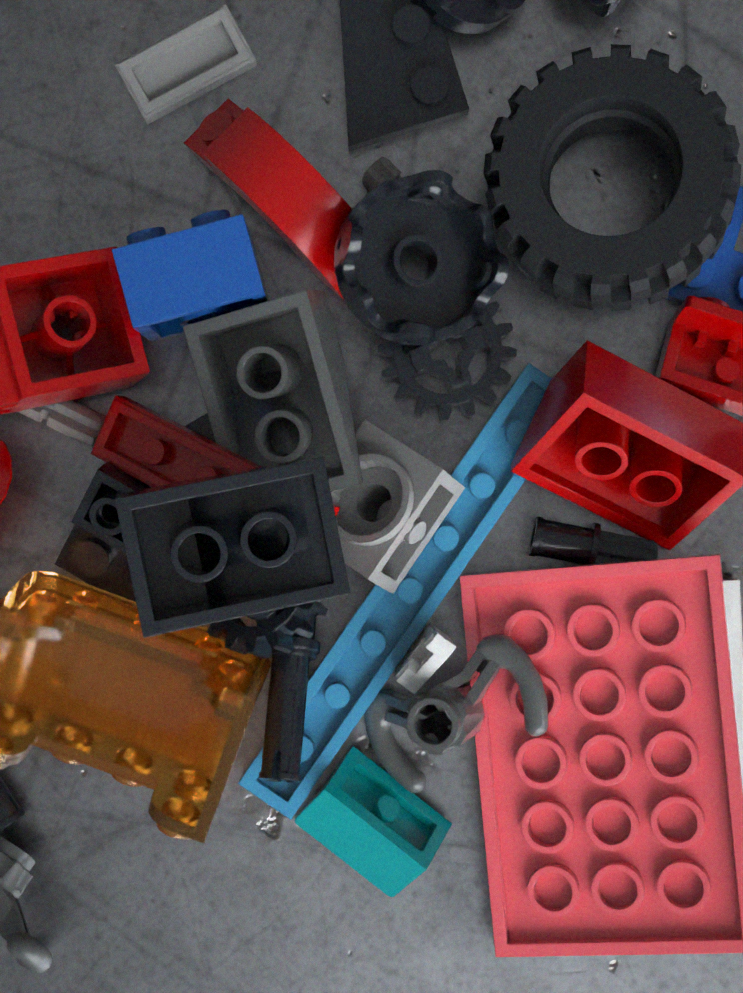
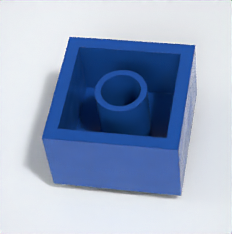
M226 209L210 211L190 220L192 228L166 234L164 227L140 230L126 237L128 245L112 249L132 326L136 331L153 342L184 333L183 326L269 301L254 242L243 214L230 217L229 210Z

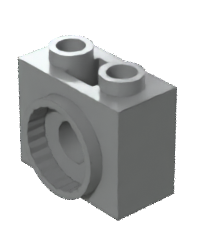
M365 419L355 433L363 483L332 491L331 496L333 504L340 507L336 521L345 564L369 581L394 594L465 487L445 470ZM392 499V505L388 514L383 519L376 521L380 506Z

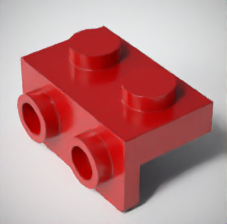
M687 296L669 321L655 376L713 407L743 416V312L730 308L726 302L717 298Z

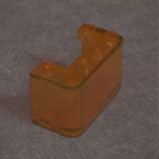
M29 572L0 600V770L9 765L18 764L26 757L33 746L51 752L56 759L72 765L85 764L111 774L116 781L131 787L144 786L153 789L154 792L148 805V813L152 820L156 822L158 829L165 835L175 839H192L204 844L223 799L271 667L270 658L263 659L248 653L244 655L225 648V641L211 637L207 633L208 628L202 626L143 638L135 601L54 572Z

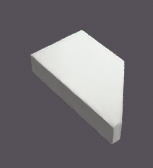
M432 623L430 626L427 624L395 668L396 681L415 694L455 650L456 646L451 638Z

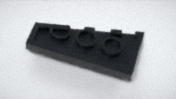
M340 0L349 152L468 115L469 106L444 26L432 18L437 12L431 9L425 0Z

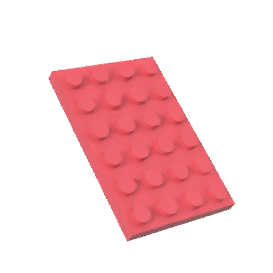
M711 554L461 575L460 587L467 661L469 662L476 651V646L484 637L496 634L510 636L530 657L541 676L548 700V729L543 735L536 737L528 734L525 730L524 705L520 690L512 673L507 669L499 670L482 698L485 716L480 731L475 734L495 957L743 953V786L721 555ZM479 672L474 679L469 681L471 687L480 676Z

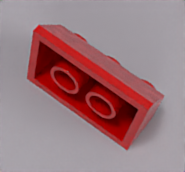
M586 340L550 381L512 460L511 472L647 540H652L657 545L670 551L743 486V422Z

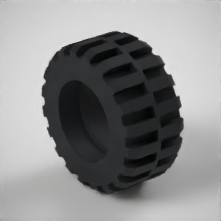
M611 44V56L593 58L591 47L571 52L573 65L559 70L554 61L537 70L538 85L531 91L526 86L520 85L508 99L511 113L508 118L497 117L490 134L493 151L485 154L483 174L488 187L485 196L493 223L504 249H507L514 265L526 278L531 276L538 282L541 291L555 299H558L560 295L573 299L575 307L589 310L594 309L595 303L611 304L612 311L631 310V302L647 298L651 305L667 298L669 289L677 284L688 285L700 274L703 263L708 258H714L723 243L727 227L731 224L740 187L742 165L738 163L737 158L740 143L735 125L726 124V105L716 91L705 94L701 90L702 76L690 66L685 65L676 73L669 69V55L654 49L648 51L646 60L631 57V45ZM605 130H626L649 138L661 147L670 158L674 171V189L666 209L648 225L622 235H595L571 226L559 215L551 199L550 176L555 163L566 149L587 135Z

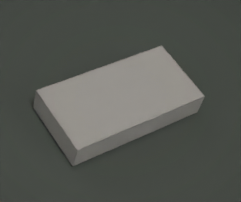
M224 4L115 63V66L147 125L256 67L257 62L227 5Z

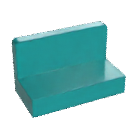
M354 746L341 758L321 790L295 818V823L389 897L396 896L427 870L452 825L451 822L414 793L406 790L385 770Z

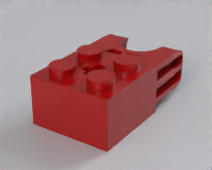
M117 246L0 266V415L131 388L150 373L141 335L132 326L112 249L117 248ZM59 321L60 330L69 328L73 336L69 340L59 337L52 329V323Z

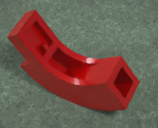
M228 98L216 111L204 118L199 128L184 144L199 161L250 204L289 245L305 266L344 300L339 291L334 270V248L340 226L351 210V207L326 179L275 129L249 107L243 110Z

